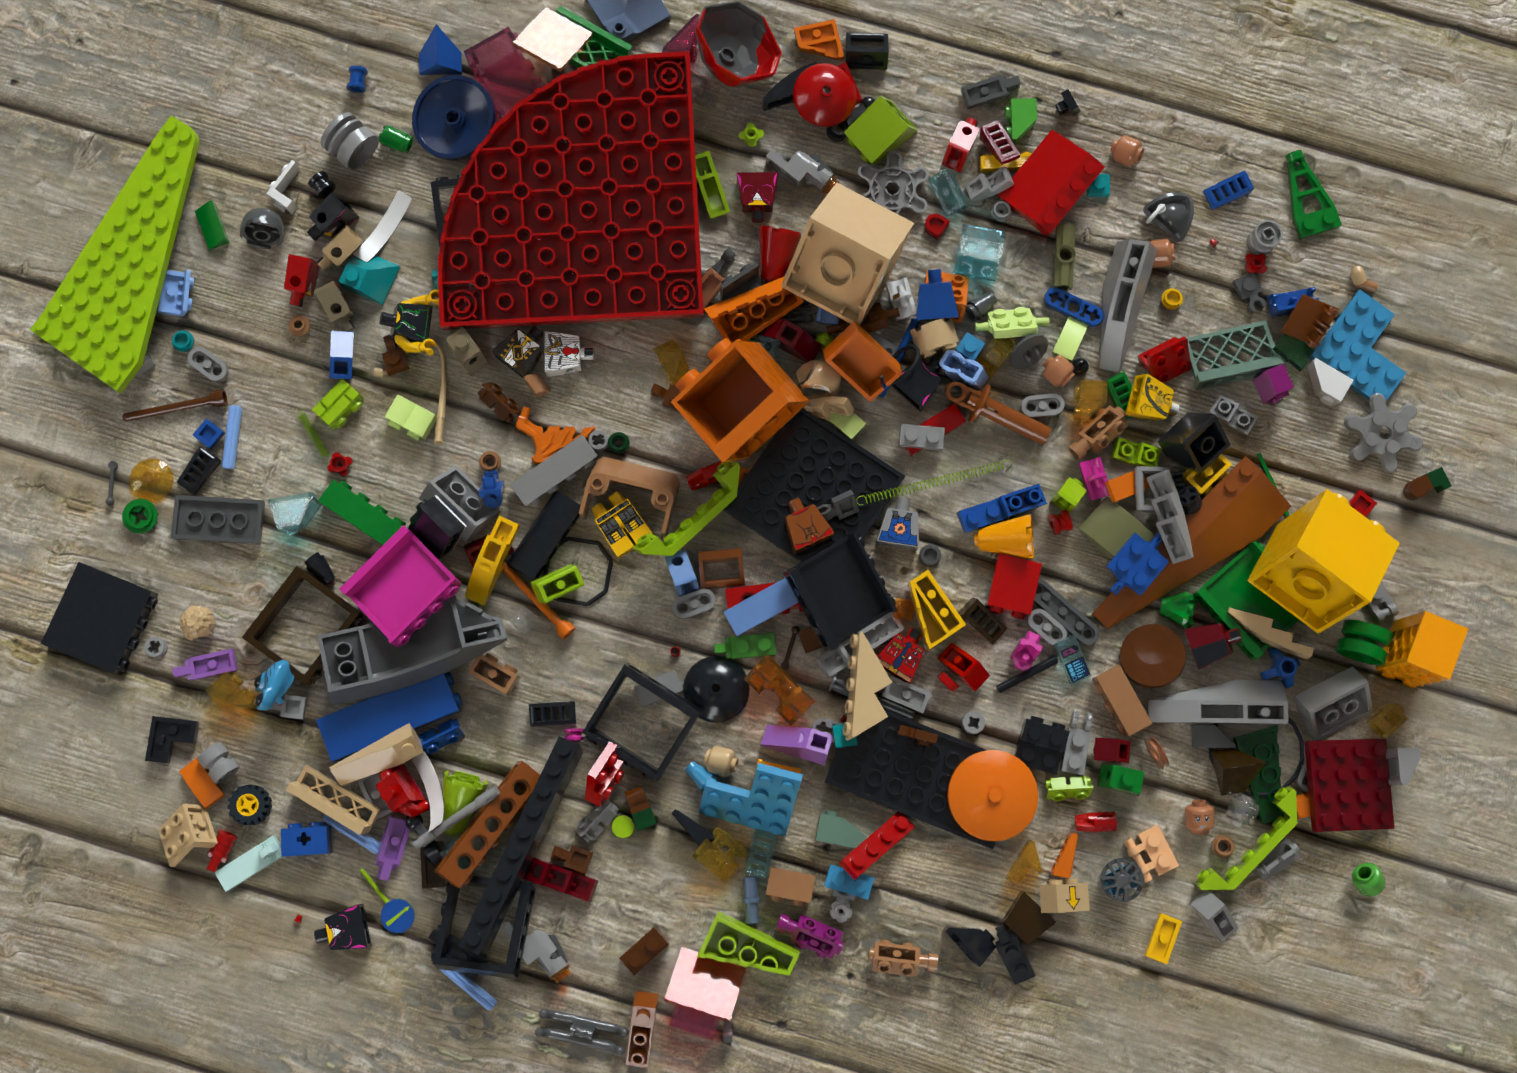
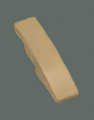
M1233 608L1226 610L1245 632L1261 642L1303 659L1312 657L1314 648L1293 643L1294 633L1271 628L1273 619Z

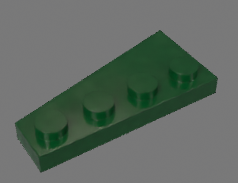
M1278 725L1233 737L1237 750L1267 762L1249 785L1261 824L1275 821L1280 816L1284 817V813L1272 803L1275 800V794L1271 795L1273 790L1281 789L1279 788L1281 787V767H1279L1278 755L1280 754L1277 741ZM1258 792H1269L1268 797H1259Z

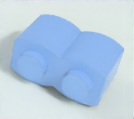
M947 350L939 362L949 378L955 381H963L966 386L974 390L980 391L989 378L981 364L971 359H965L960 353L953 350Z

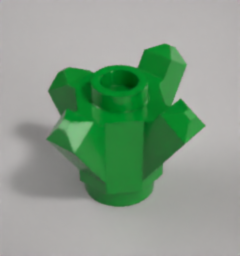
M1186 591L1173 597L1162 598L1160 614L1171 618L1185 629L1191 628L1193 620L1189 617H1193L1197 598Z

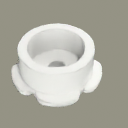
M835 901L831 905L830 915L833 919L843 923L848 918H851L852 908H850V903Z

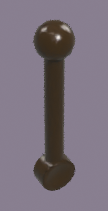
M793 626L791 629L792 636L785 660L781 663L782 670L789 669V658L796 635L800 631L798 626Z

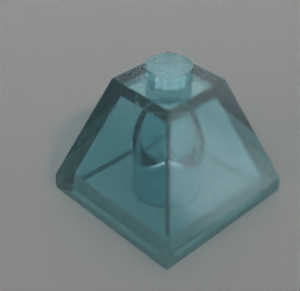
M313 492L268 499L277 529L282 533L285 532V535L297 534L298 530L305 529L323 505L318 501L320 497Z

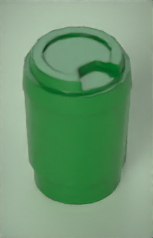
M387 125L383 127L382 133L379 134L380 144L400 152L408 153L410 151L413 137L392 126Z

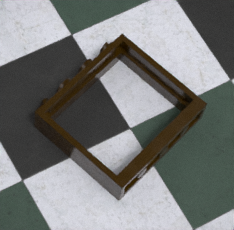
M296 566L242 638L274 662L284 660L261 643L259 638L304 580L351 613L338 631L361 626L359 624L362 622V617L365 614L302 568ZM321 653L305 674L289 663L291 673L306 685L311 686L315 684L323 675L321 673L323 670Z

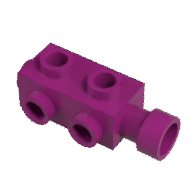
M781 914L775 928L777 932L782 934L786 932L792 935L790 941L794 942L796 947L810 949L820 958L828 957L832 959L834 954L839 955L844 942L840 941L843 934L842 931L801 914L798 922L790 920V917L785 914Z

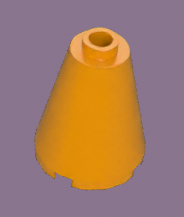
M1024 515L979 528L978 533H974L975 546H979L980 551L1034 559V546H1032L1034 533L1031 515Z

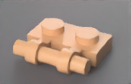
M1158 825L1137 834L1140 841L1137 845H1135L1132 838L1124 841L1128 849L1126 852L1141 868L1145 883L1153 879L1149 872L1151 869L1154 868L1157 876H1160L1179 866ZM1144 850L1150 861L1145 863L1139 852Z

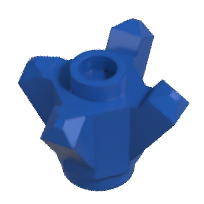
M1276 648L1269 649V657L1273 661L1270 669L1260 673L1262 679L1266 680L1277 677L1282 680L1286 689L1294 686V675L1298 666L1301 665L1298 657L1292 659L1284 656Z

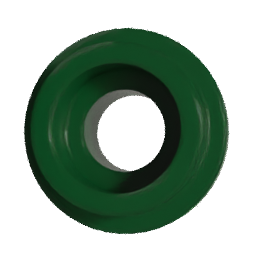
M622 432L613 433L608 439V447L615 454L625 453L630 446L628 436ZM617 440L623 442L621 447L615 446Z

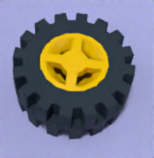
M244 785L231 793L232 797L228 799L230 803L227 805V808L230 809L229 815L234 818L235 822L249 826L257 825L269 816V810L272 809V805H270L272 799L264 788L257 785Z

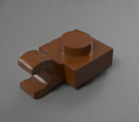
M390 335L384 336L383 339L388 352L382 353L388 375L391 376L410 369L405 351L401 347L397 348V344L390 338Z
M653 384L651 395L664 399L662 406L679 412L671 401L681 392L671 384L668 390L660 385Z
M573 845L570 851L554 846L551 858L565 861V869L585 876L593 852Z

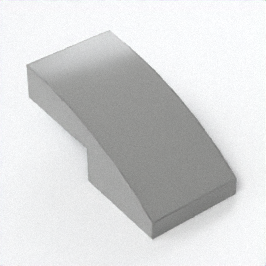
M1003 166L988 177L983 173L965 184L970 200L974 202L994 196L1013 186L1014 182L1009 170Z

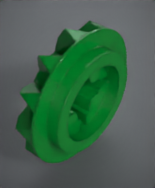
M135 499L125 506L122 513V521L129 531L143 534L151 531L152 527L157 524V516L159 514L152 502L146 499ZM144 511L143 515L148 519L138 522V518L133 513L141 514Z

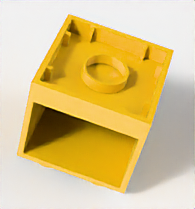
M1326 489L1276 526L1247 581L1319 634L1372 601L1400 543L1387 534L1385 528L1380 523L1367 519L1351 507L1349 501L1344 496Z

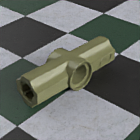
M1062 223L1056 226L1053 287L1063 291L1072 290L1076 252L1074 249L1075 225L1071 223ZM1060 254L1068 255L1069 260L1061 259Z

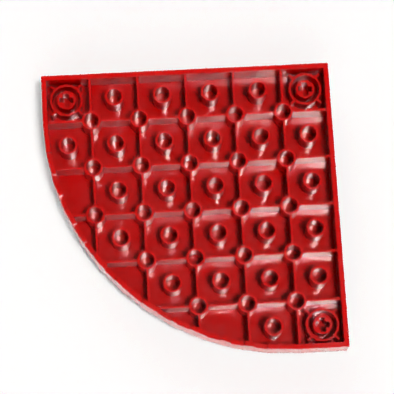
M690 51L618 56L615 59L602 60L595 64L579 67L577 70L568 74L564 73L551 80L545 86L534 90V93L515 104L511 111L490 129L489 134L482 143H479L471 155L467 166L462 170V175L451 195L448 211L444 218L438 254L440 327L443 330H454L461 327L473 329L704 317Z

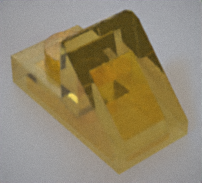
M1026 841L1005 879L1011 883L1016 884L1017 881L1021 882L1027 873L1026 866L1043 874L1034 841Z

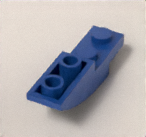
M1036 484L958 511L956 514L963 532L967 533L1019 516L1044 506L1047 502L1040 484Z

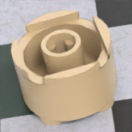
M942 318L921 325V329L917 330L918 332H916L915 328L910 330L914 345L920 349V356H922L923 360L935 356L938 350H942L943 353L947 350H954L957 347V343H959L952 318H947L946 322Z

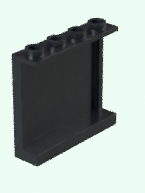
M856 533L845 535L783 572L825 651H833L839 647V643L849 638L852 634L859 632L889 612L897 611L895 599L887 592L883 577L875 570L873 558L867 555L864 549V541Z
M78 562L41 644L113 674L122 675L129 667V658L132 651L134 652L139 645L138 638L141 631H144L148 625V616L158 603V593Z

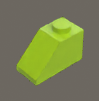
M1069 477L1050 501L1061 510L1066 509L1069 513L1078 504L1087 490L1083 488L1084 484L1081 481Z

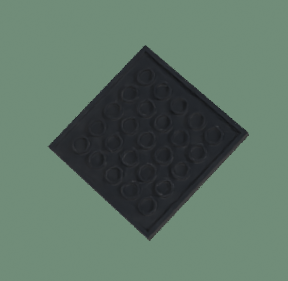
M802 408L775 434L738 487L737 497L723 511L797 561L802 562L847 534L856 533L863 540L891 499L889 492L886 490L897 489L904 480L905 475ZM851 490L854 493L855 499L858 498L857 503L862 505H858L859 512L841 520L837 516L828 520L827 523L834 532L833 538L798 554H794L785 525V517L792 514L787 503L793 499L800 498L804 508L812 504L816 507L823 504L830 505L832 504L831 498ZM874 493H877L879 495L880 501H878V497L875 494L876 502H874L872 494L874 495Z

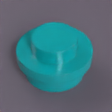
M180 330L173 335L172 345L180 352L189 351L194 345V337L190 332Z

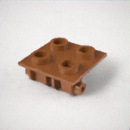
M1302 294L1280 332L1308 343L1309 347L1315 349L1320 345L1319 342L1323 335L1327 334L1326 330L1330 329L1329 325L1337 317L1336 314L1339 309Z

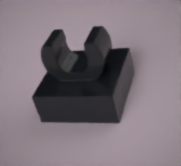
M1069 89L1062 92L1061 95L1064 100L1055 105L1060 115L1069 110L1073 116L1081 112Z

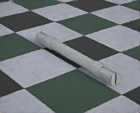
M496 786L488 789L476 797V800L443 821L430 832L428 830L419 836L416 841H413L415 848L419 850L421 847H425L438 838L440 834L475 810L494 800L497 795H500L499 789Z

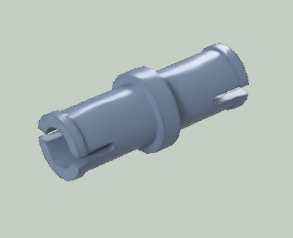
M757 876L743 877L744 897L742 898V903H745V923H760L758 913L760 897L757 894Z

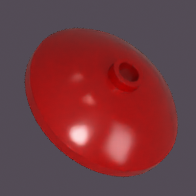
M827 63L816 64L805 69L797 78L793 89V101L796 110L804 120L818 127H832L845 121L852 113L857 99L856 87L849 74L842 68ZM828 88L830 93H824L823 89Z

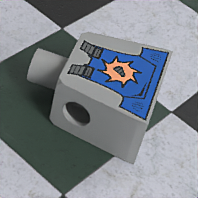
M898 497L896 509L887 508L876 539V545L917 551L919 548L918 512L909 511L910 499Z

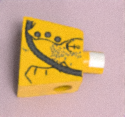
M1149 374L1135 376L1125 413L1126 416L1153 421L1165 420L1168 414L1175 416L1178 413L1179 404L1172 402L1174 394L1172 388Z

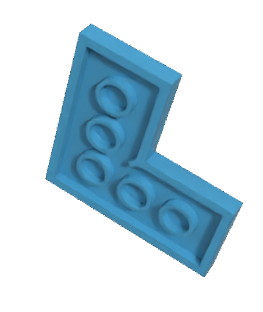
M1360 289L1355 293L1327 334L1320 341V345L1309 356L1311 360L1317 358L1353 379L1350 388L1367 400L1373 394L1380 393L1385 396L1387 401L1406 375L1405 371L1371 348L1395 314Z
M758 763L751 791L707 779L699 813L708 817L726 820L730 823L748 826L752 829L786 836L803 774Z

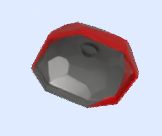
M740 1L709 5L703 8L695 29L696 39L702 62L720 82L736 87L769 79L775 75L782 51L763 15Z

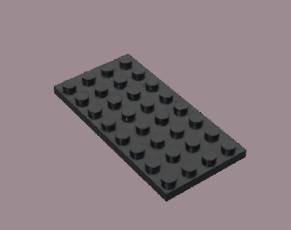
M885 710L887 718L856 736L858 745L837 748L825 783L987 848H994L996 841L975 838L956 823L950 812L947 800L948 784L956 767L967 757L981 751H986V749L888 710ZM899 725L937 734L936 744H930V747L916 744L917 740L897 734Z

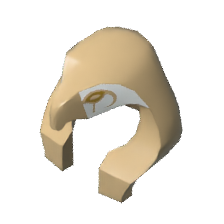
M811 360L803 364L795 373L793 381L797 386H800L811 372L808 380L801 386L802 389L813 388L827 391L822 395L812 394L807 397L809 400L819 397L837 396L839 393L841 375L826 361Z

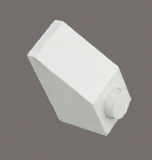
M1315 358L1307 366L1315 396L1319 397L1320 401L1328 406H1336L1344 398L1353 379Z

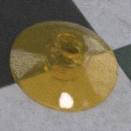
M146 459L139 462L132 469L129 476V486L132 493L137 498L146 499L150 502H156L166 497L171 491L174 482L170 467L158 459ZM151 475L152 480L150 482H146V477Z

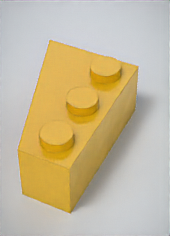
M929 570L909 582V592L928 652L962 629L966 624Z

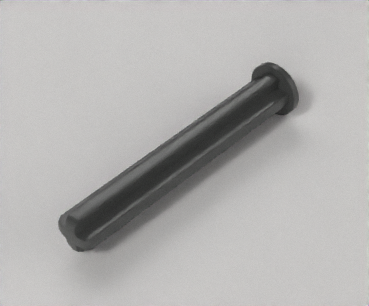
M834 675L828 691L830 692L832 689L849 696V691L846 690L847 682L837 679V675ZM876 695L883 709L910 720L913 719L915 714L913 709Z

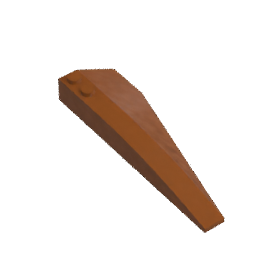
M1245 456L1202 499L1200 510L1185 517L1194 557L1173 564L1162 541L1157 549L1169 563L1143 594L1139 596L1131 588L1124 586L1117 596L1112 592L1091 615L1108 630L1133 613L1143 609L1153 601L1163 597L1173 589L1183 585L1213 565L1261 538L1291 505L1264 472Z

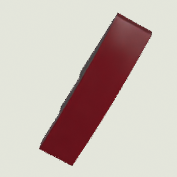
M533 857L523 878L587 902L592 901L598 884L596 879Z

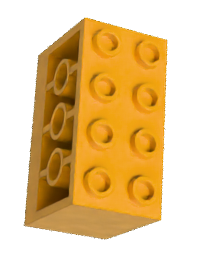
M1427 611L1395 620L1390 629V632L1393 633L1390 646L1383 648L1387 652L1385 663L1382 666H1376V670L1382 672L1381 675L1386 678L1402 680L1403 685L1411 688L1450 680L1469 628Z

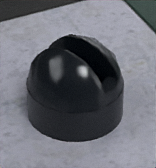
M1078 358L1072 363L1075 376L1080 377L1087 373L1089 364L1085 359ZM1083 363L1084 366H1082L1081 369L1078 371L1076 367L1079 364Z

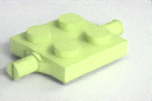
M1018 307L1015 310L995 309L994 311L987 312L988 322L975 323V331H989L993 334L994 339L1030 336L1038 334V326H1049L1050 322L1049 317H1034L1030 308Z

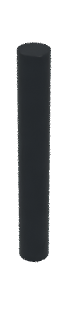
M1053 655L1030 667V669L996 685L999 693H1002L1057 664L1058 660Z

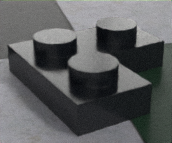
M152 716L145 761L170 764L173 742L196 744L199 722Z

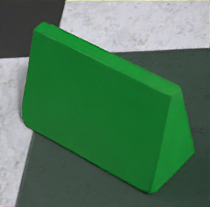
M212 200L195 210L209 250L230 243L217 206Z

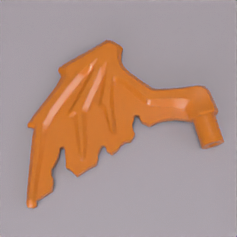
M523 406L521 414L517 417L516 428L533 439L536 452L532 457V461L537 465L583 434L587 440L596 428L594 426L585 427L582 433L574 439L573 436L576 430L573 426H566L562 430H560V426H549L547 431L543 433L541 426L534 425L528 420L531 409Z

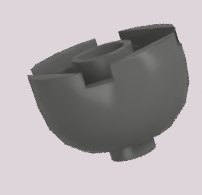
M252 209L242 219L240 237L247 239L246 243L259 249H271L270 245L276 244L278 247L284 240V223L281 217L270 209Z

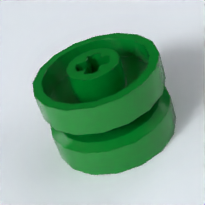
M1344 620L1341 633L1345 638L1338 640L1335 651L1346 658L1377 666L1384 665L1387 652L1383 648L1390 646L1393 633L1383 627L1364 621Z

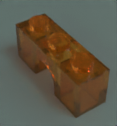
M769 655L756 664L744 677V680L758 694L764 690H770L778 696L780 706L775 711L790 726L815 703Z

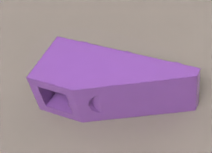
M767 725L760 746L825 765L833 735L812 728Z

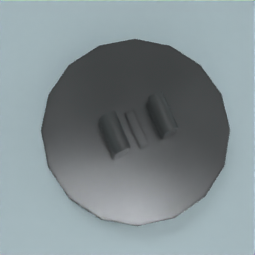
M1034 334L1022 339L1010 354V364L1015 369H1025L1036 364L1046 353L1048 340L1042 334Z

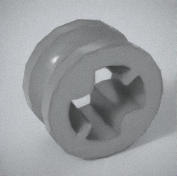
M596 430L590 434L589 444L593 450L603 451L608 447V437L603 431ZM600 436H602V440L604 443L595 446V441L593 439L595 437L599 438Z
M152 637L146 641L144 649L149 656L159 658L166 654L168 646L165 640ZM154 642L157 644H161V646L158 647L159 652L151 650L154 648Z

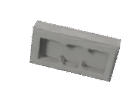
M675 670L654 678L676 694L683 691ZM641 685L634 686L642 708L663 700Z

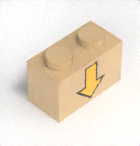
M1078 878L1064 879L1065 883H1063L1062 879L1049 880L1047 885H1039L1041 913L1089 911L1088 883H1078Z

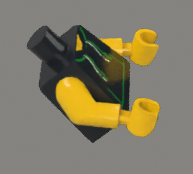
M437 289L432 290L429 295L426 294L402 301L397 304L393 314L381 312L379 324L391 327L390 338L405 352L423 353L425 351L429 356L434 354L433 349L429 348L437 346L433 339H429L433 306L430 304L433 302L439 306V299H435L438 296Z

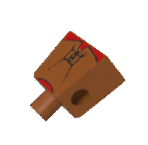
M800 498L793 499L787 503L792 514L785 517V525L794 554H798L833 538L834 532L814 504L804 508Z

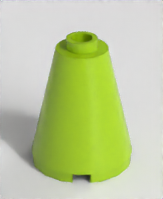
M445 771L442 785L444 804L442 822L476 800V797L485 792L488 782L484 780V783L479 781V776L470 773L455 771L454 775H448L449 771ZM473 813L444 833L451 836H458V833H463Z

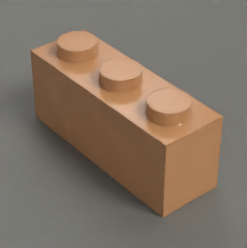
M1120 664L1092 678L1094 681L1092 686L1097 695H1101L1105 703H1103L1106 712L1114 717L1116 721L1114 726L1120 735L1123 734L1124 737L1131 736L1152 724Z

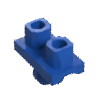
M498 470L485 471L484 476H482L483 483L479 489V498L483 497L487 507L497 508L503 501L502 493L505 483L504 480L499 481Z

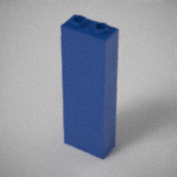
M446 672L399 690L373 696L316 719L331 762H339L408 723L411 724L415 731L462 712L460 706L463 703L459 693H454L452 685L455 682L451 673Z

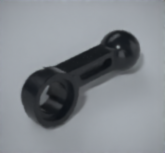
M869 96L864 97L863 102L852 111L850 116L842 123L836 125L841 127L843 132H836L833 126L827 127V136L835 142L844 140L846 137L844 132L866 111L875 99Z
M420 814L414 817H406L405 825L408 829L415 831L418 836L427 832ZM433 840L426 845L427 848L423 853L433 868L436 869L443 858L438 852L440 850L438 843Z

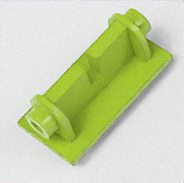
M1086 776L1069 777L1070 784L1066 785L1065 777L1049 778V780H1045V788L1048 789L1046 800L1063 801L1066 798L1083 800L1091 797L1093 791L1091 779L1086 778Z

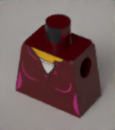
M778 172L737 173V186L742 211L751 212L753 223L764 222V212L773 211Z

